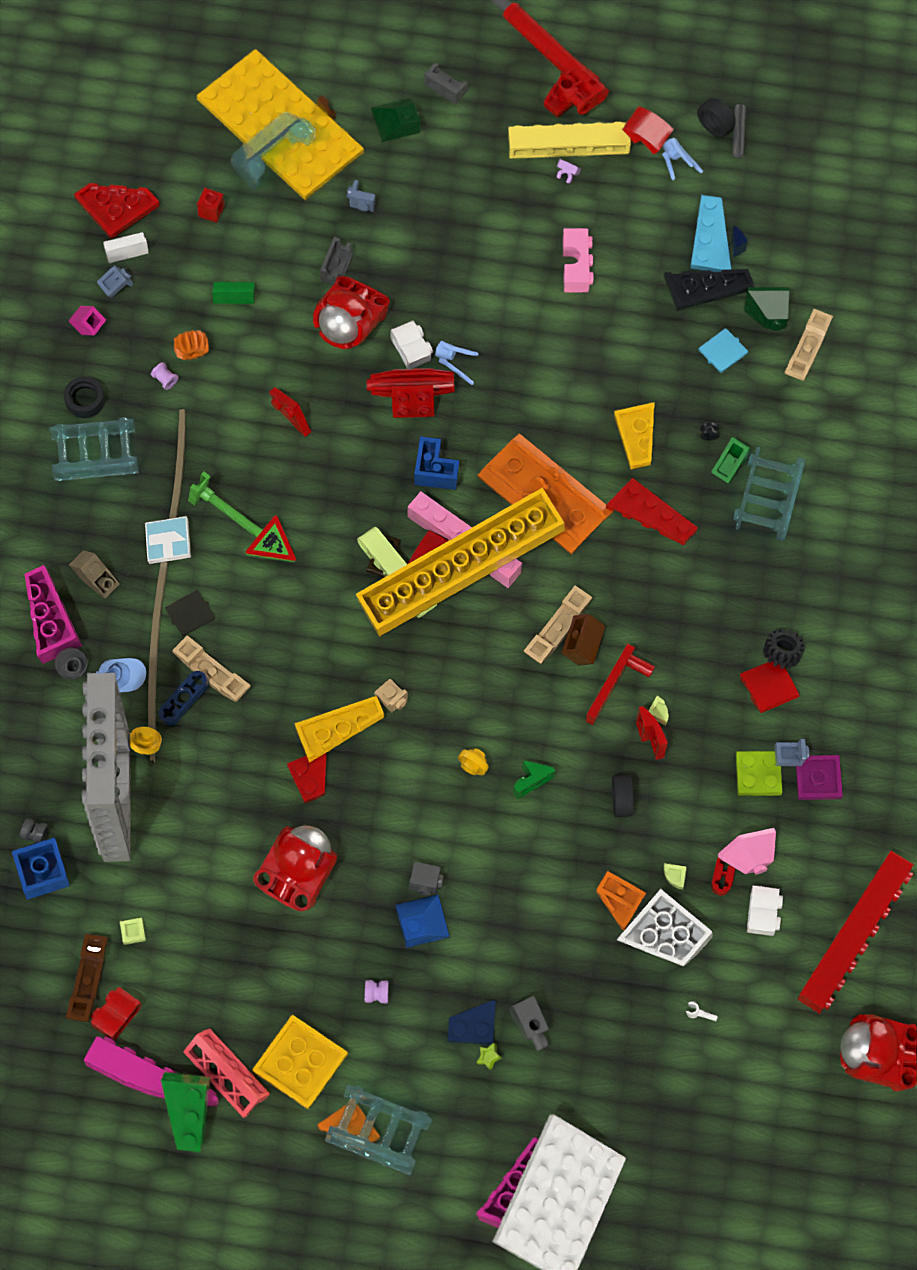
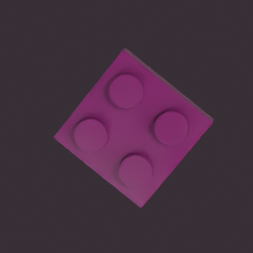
M839 755L809 756L802 766H795L798 800L842 799Z

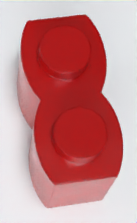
M120 987L116 990H111L105 998L106 1004L102 1008L98 1007L91 1015L92 1027L113 1041L120 1036L142 1007L140 1001Z

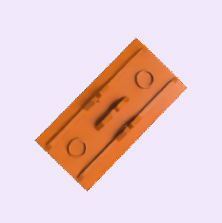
M521 434L513 438L478 474V478L511 505L543 488L564 521L565 531L552 539L571 555L613 513V511L606 509L604 502Z

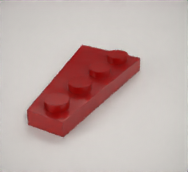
M634 478L606 505V509L610 511L615 510L629 520L632 518L641 522L642 526L648 529L651 527L659 531V534L682 545H685L698 530V527Z

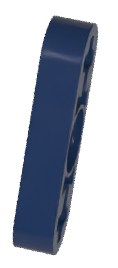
M202 671L192 672L161 706L159 717L165 724H176L208 688L209 680ZM196 678L199 680L201 679L203 683L199 685L196 684L194 680ZM188 686H190L191 689L193 688V690L195 691L194 694L191 692L189 688H187ZM182 693H188L190 695V698L186 703H180L178 701V698ZM174 702L180 707V710L173 705ZM169 711L172 712L174 716L172 718L169 716L167 717L165 713Z

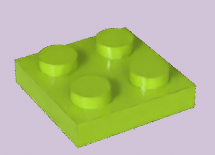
M775 751L736 752L738 796L782 795L781 766H776Z

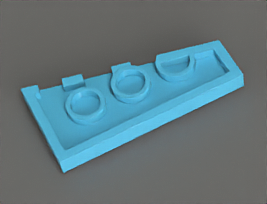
M701 195L690 269L711 270V272L731 269L722 198Z

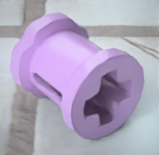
M164 362L158 364L151 372L152 377L157 378L163 384L162 386L165 390L172 388L179 379L176 374H172L167 369Z

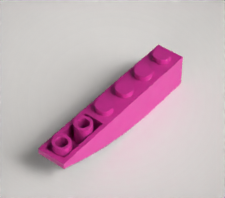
M98 1036L96 1037L84 1058L86 1066L127 1087L165 1099L161 1078L164 1072H176L167 1067L161 1069L155 1066L156 1062L150 1058L144 1057L141 1059L135 1056V1051L128 1047L122 1049L116 1046V1042L108 1037L103 1039ZM209 1089L208 1106H217L219 1103L218 1097H216V1093L213 1090Z

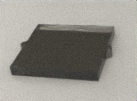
M198 589L165 607L172 619V624L176 625L182 637L215 619V616L208 607V602L204 601Z

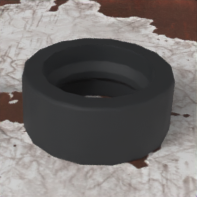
M709 98L697 110L700 123L714 136L723 137L735 125V118L732 112L719 99Z
M86 376L77 377L68 383L64 391L66 407L75 417L91 418L97 415L103 408L105 402L103 388L93 378ZM88 388L95 391L97 398L89 406H77L72 401V395L80 389Z
M615 775L612 777V801L615 817L633 816V788L630 775Z

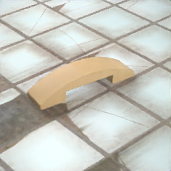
M813 309L805 331L784 374L802 381L805 380L833 316Z
M574 586L539 635L536 634L525 648L524 653L542 664L567 636L573 616L582 615L592 597L577 586Z
M186 636L172 650L193 672L202 671L207 676L211 687L235 702L251 687L250 684L236 673L232 674L205 653L203 647L189 636Z

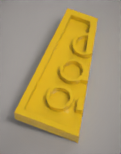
M377 696L294 724L310 763L384 718V712Z

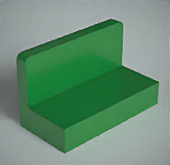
M213 282V304H254L255 283Z

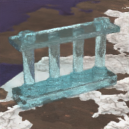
M120 418L115 421L73 425L57 424L49 427L51 439H57L59 463L52 465L55 481L139 473L137 457L130 456L129 432H135L133 419ZM120 433L122 457L111 459L109 458L108 434ZM99 435L101 459L90 461L88 460L87 436ZM78 437L80 461L69 463L67 462L66 438Z
M756 447L755 454L751 453L748 461L751 470L741 508H736L733 518L734 521H737L735 529H740L741 521L743 520L774 528V531L778 532L776 539L785 541L806 459L797 457L796 464L791 463V465L758 457L761 448ZM756 465L788 473V476H792L791 483L786 482L785 484L754 476ZM751 484L783 491L787 495L786 501L782 500V502L749 494ZM746 502L779 510L780 513H783L782 518L776 521L745 513Z
M347 1085L344 1097L349 1098L339 1125L329 1127L325 1141L411 1175L416 1160L412 1159V1151L421 1128L429 1130L432 1119L424 1112L411 1111L369 1094L359 1086ZM359 1102L369 1106L370 1110L360 1134L355 1136L348 1133L347 1127ZM381 1111L392 1117L382 1142L377 1145L370 1142L368 1137L378 1112ZM401 1119L413 1124L403 1151L397 1153L392 1151L389 1146Z

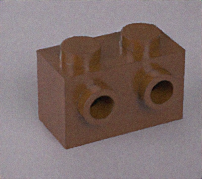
M590 614L574 615L562 654L577 665L594 664L605 625Z

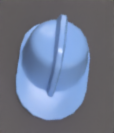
M134 658L107 660L100 666L99 671H96V673H115L120 692H130L138 689L146 678L145 666L141 661Z

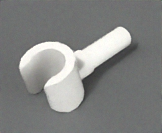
M688 1003V1006L696 1009L695 1012L686 1011L688 1017L696 1018L700 1016L713 1021L717 1020L718 1016L700 1010L697 1003Z

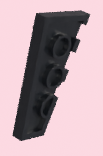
M748 269L721 270V272L707 270L702 271V273L683 271L681 274L664 272V278L677 311L747 292L748 287H755Z

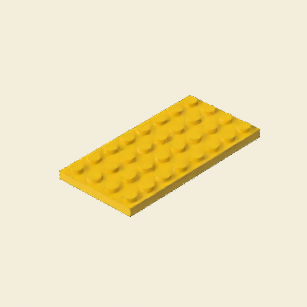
M256 49L197 95V100L304 200L364 153V148Z

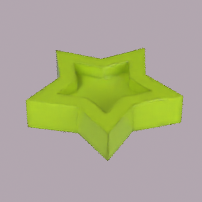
M493 1043L488 1048L480 1047L481 1056L476 1063L485 1064L492 1070L494 1063L502 1058L497 1054V1045Z

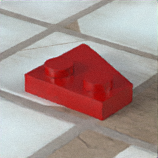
M276 387L270 390L272 406L277 411H280L304 437L310 434L311 430L299 404Z
M327 752L310 763L307 756L287 763V768L305 804L325 796Z

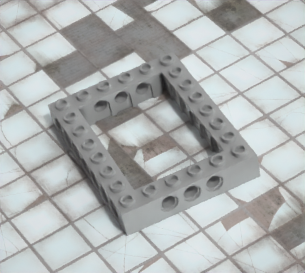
M87 673V682H83V694L86 703H83V716L87 717V725H83V738H87V746H83V760H87V768L82 770L83 782H87V790L82 791V801L85 804V812H87V819H89L92 834H94L98 855H102L104 862L131 861L130 732L115 673ZM98 761V767H95L94 764Z

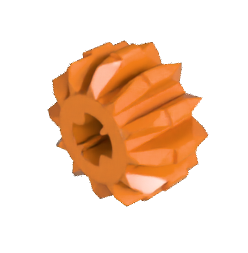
M200 330L185 331V333L179 334L178 337L174 338V351L177 357L182 360L197 359L209 351L208 338Z

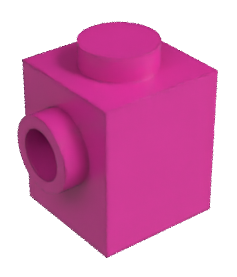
M80 306L69 319V322L81 335H95L106 321L93 306Z

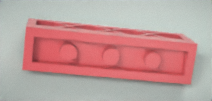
M210 1028L198 1033L184 1050L185 1055L206 1077H210V1082L243 1118L248 1116L256 1104L266 1100L270 1095L264 1086ZM196 1045L201 1048L203 1058H199L192 1051ZM209 1062H213L217 1066L218 1074L211 1072ZM224 1079H229L232 1082L233 1091L225 1087ZM239 1095H244L250 1102L246 1108L240 1103Z

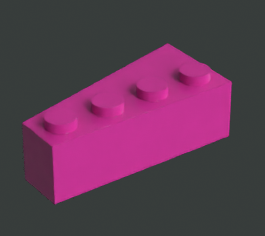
M45 565L25 573L28 600L31 608L30 614L34 628L33 633L37 648L36 653L42 664H45L55 659L61 650L68 647L79 648L82 644Z
M535 1137L517 1159L516 1164L507 1172L503 1181L492 1192L485 1205L477 1212L480 1221L499 1228L539 1139Z

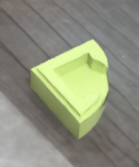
M657 696L649 712L657 722L666 726L669 716L668 709L664 700Z
M664 863V874L668 882L672 886L683 890L686 867Z

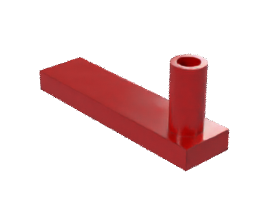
M629 644L626 645L586 716L587 723L594 725L626 667L649 678L652 675L655 666L634 656L635 647Z

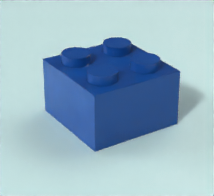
M55 838L12 851L27 900L70 886Z

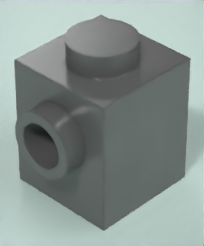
M414 862L410 889L418 891L421 895H436L437 888H442L444 875H440L441 867Z

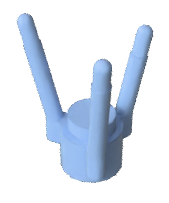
M676 138L669 139L664 143L663 149L665 152L662 155L666 160L672 180H675L670 158L675 160L682 157L690 167H694L699 173L703 172Z
M440 341L435 352V356L440 358L439 363L446 365L462 379L473 385L474 382L449 363L448 360H453L456 352L472 356H478V352L455 347Z

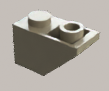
M83 550L69 564L85 584L105 599L120 584L94 553Z

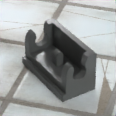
M434 63L424 73V85L452 103L457 104L469 90L468 83L466 81L458 82L438 68L439 64Z
M333 238L320 269L321 282L334 285L337 277L345 276L354 255L349 242H347L346 246L340 244V238Z

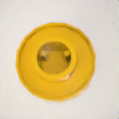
M137 727L130 733L129 745L137 753L145 755L154 754L161 747L162 737L153 728Z
M479 749L462 750L458 755V760L462 763L461 767L469 774L485 775L489 769L485 759L486 755Z

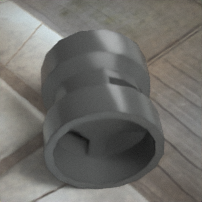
M26 818L20 832V839L26 841L30 839L35 844L45 841L49 825L43 822L39 824L34 819Z

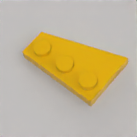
M654 402L614 411V417L630 470L651 465Z

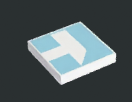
M187 516L145 523L147 559L149 564L191 558Z

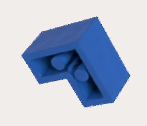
M420 437L414 485L456 490L459 460L440 458L441 439Z

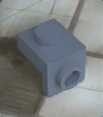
M354 180L353 186H349L347 198H350V207L358 208L361 211L373 212L375 208V194L359 191V181Z
M800 739L798 743L776 742L774 745L776 766H802L806 759L809 758V747L805 745V739Z

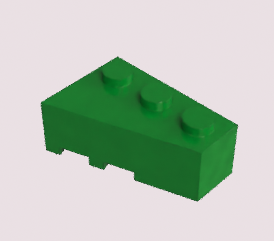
M164 1072L161 1084L177 1150L200 1152L204 1144L210 1077Z

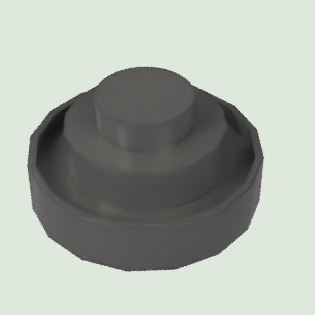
M74 647L61 650L55 658L56 671L68 680L81 677L87 668L86 656Z

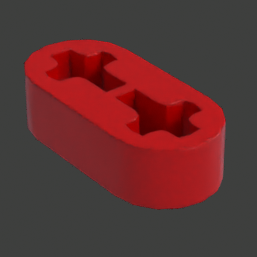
M718 856L711 888L715 894L723 896L731 889L735 868L729 865L726 872L722 871V863L724 861ZM721 877H725L724 884L727 885L723 889H719V885L716 884L720 882Z

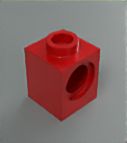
M204 188L197 203L198 217L217 223L225 207L224 194Z

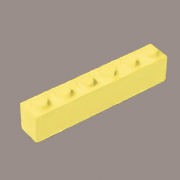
M622 122L525 127L518 125L509 127V158L629 154L630 138L622 130L626 124Z

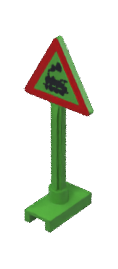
M203 471L199 484L197 486L193 484L190 488L188 498L190 503L195 506L202 498L253 534L256 539L245 551L246 555L289 562L296 561L278 516H274L264 529H260L208 488L210 475Z

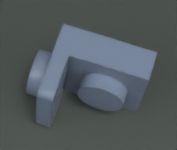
M115 265L97 281L110 298H113L125 285L132 286L134 284L130 279L132 276L129 271L124 267L121 269Z

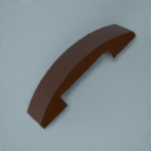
M85 934L80 954L79 969L73 994L70 996L66 1019L89 1022L102 974L107 937Z

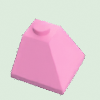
M772 828L739 835L718 853V856L721 860L744 874L753 872L755 875L767 871V866L774 861L776 831Z

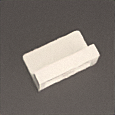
M143 232L103 242L109 263L148 254L147 242Z

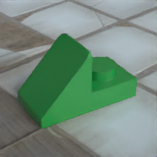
M732 437L711 473L725 482L731 483L740 466L745 464L750 447Z
M523 761L522 769L528 777H521L515 782L513 794L518 800L554 779L555 769L550 766Z

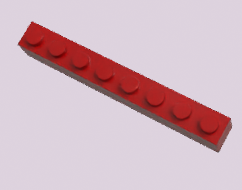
M890 851L799 994L798 1001L821 1014L824 1008L826 1010L830 1008L835 1000L831 997L834 991L840 992L846 982L843 979L846 972L852 973L858 963L854 961L858 954L862 956L869 946L866 943L869 936L874 938L880 926L877 923L881 918L883 920L886 919L891 911V908L888 907L892 900L896 902L903 892L899 888L903 883L908 884L914 873L911 872L914 864Z

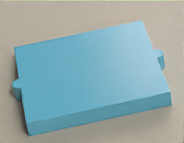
M726 328L699 348V351L708 359V363H711L720 373L748 354L746 348L739 342V338H735Z

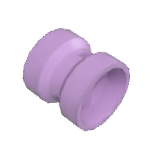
M366 980L365 1003H372L376 1000L380 1003H387L388 981L375 983L373 980Z

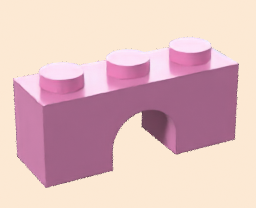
M563 229V257H574L578 260L575 264L564 265V292H589V284H593V272H589V267L593 265V255L589 254V249H592V236H588V229Z

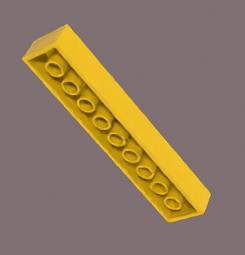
M541 488L356 593L357 600L380 637L565 531L564 521L544 489Z

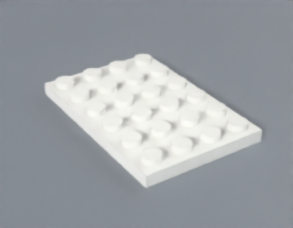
M549 1115L493 1242L541 1270H577L626 1158L559 1117Z

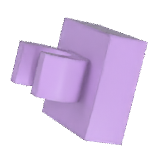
M560 159L557 167L562 170L558 172L557 178L561 179L562 175L567 173L568 179L566 182L571 183L573 181V174L579 176L582 168Z

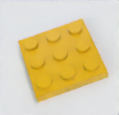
M292 1015L252 1070L255 1074L309 1110L345 1060L348 1052Z

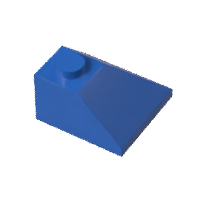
M438 895L395 905L406 948L449 938Z

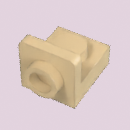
M389 679L374 692V696H377L378 700L393 713L396 709L400 710L406 705L408 692L405 689L402 691Z

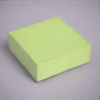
M142 917L120 921L124 945L146 941Z

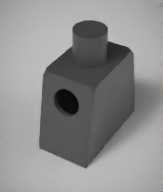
M532 996L513 1005L509 1012L524 1041L532 1040L536 1051L549 1046L543 1034L549 1029L535 997ZM529 1023H533L536 1026V1030H531Z

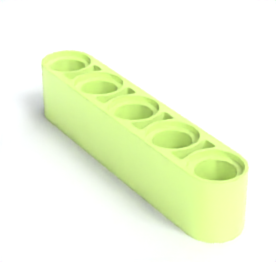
M373 527L357 538L362 550L370 559L374 558L375 566L382 570L384 575L388 576L407 565L378 528ZM437 604L434 605V606H432V607H430L429 609L423 611L422 613H420V614H418V615H416V616H417L418 618L422 617L424 614H426L427 612H429L430 610H432L434 607H436Z

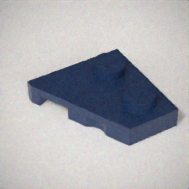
M489 1001L450 1017L448 1042L492 1045L496 1001Z

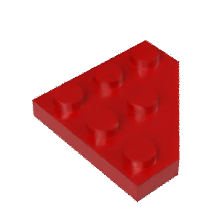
M89 183L74 194V198L111 239L160 206L155 196L147 188L142 187L130 189L127 186L110 185V187L98 186L97 183Z

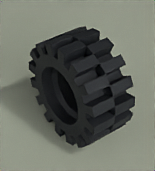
M781 628L780 631L775 629L769 633L763 648L764 657L768 658L767 661L769 663L773 661V666L777 667V664H779L782 669L785 666L787 669H790L791 666H797L805 649L802 637L797 638L798 634L796 632L791 634L789 629L787 632L784 631V628ZM778 646L786 647L790 651H784L780 649Z

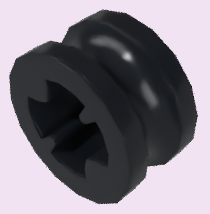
M715 423L701 425V438L703 440L719 438V426Z

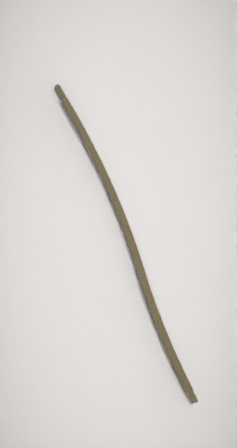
M184 409L179 410L176 472L169 519L177 518L181 496L186 441V411ZM169 561L161 562L150 643L148 727L155 730L158 642ZM154 753V754H150V761L152 762V760H153L154 763H155V753Z

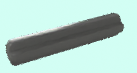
M743 104L735 105L734 109L735 125L733 130L732 156L739 159L744 154L746 107Z

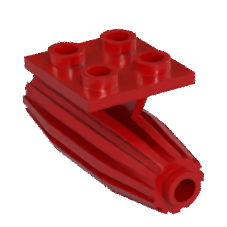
M422 368L395 369L371 374V378L367 379V391H371V395L392 398L393 418L434 417V396L454 393V372Z

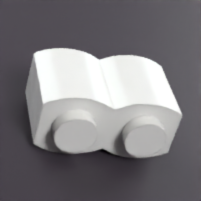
M414 321L394 328L390 333L391 340L407 369H412L431 361V354L433 353L430 343L425 342L422 338L424 334L419 325L416 326Z
M752 886L747 923L748 933L773 936L775 930L780 929L781 917H777V909L782 908L783 896L779 895V889Z

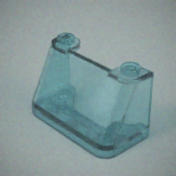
M284 112L233 153L231 158L232 166L249 187L255 190L261 185L259 178L265 171V164L261 158L285 138L292 145L296 142H302L308 146L315 140L316 129L308 120L294 113Z

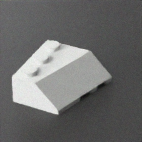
M660 889L617 940L684 967L710 941L713 932Z

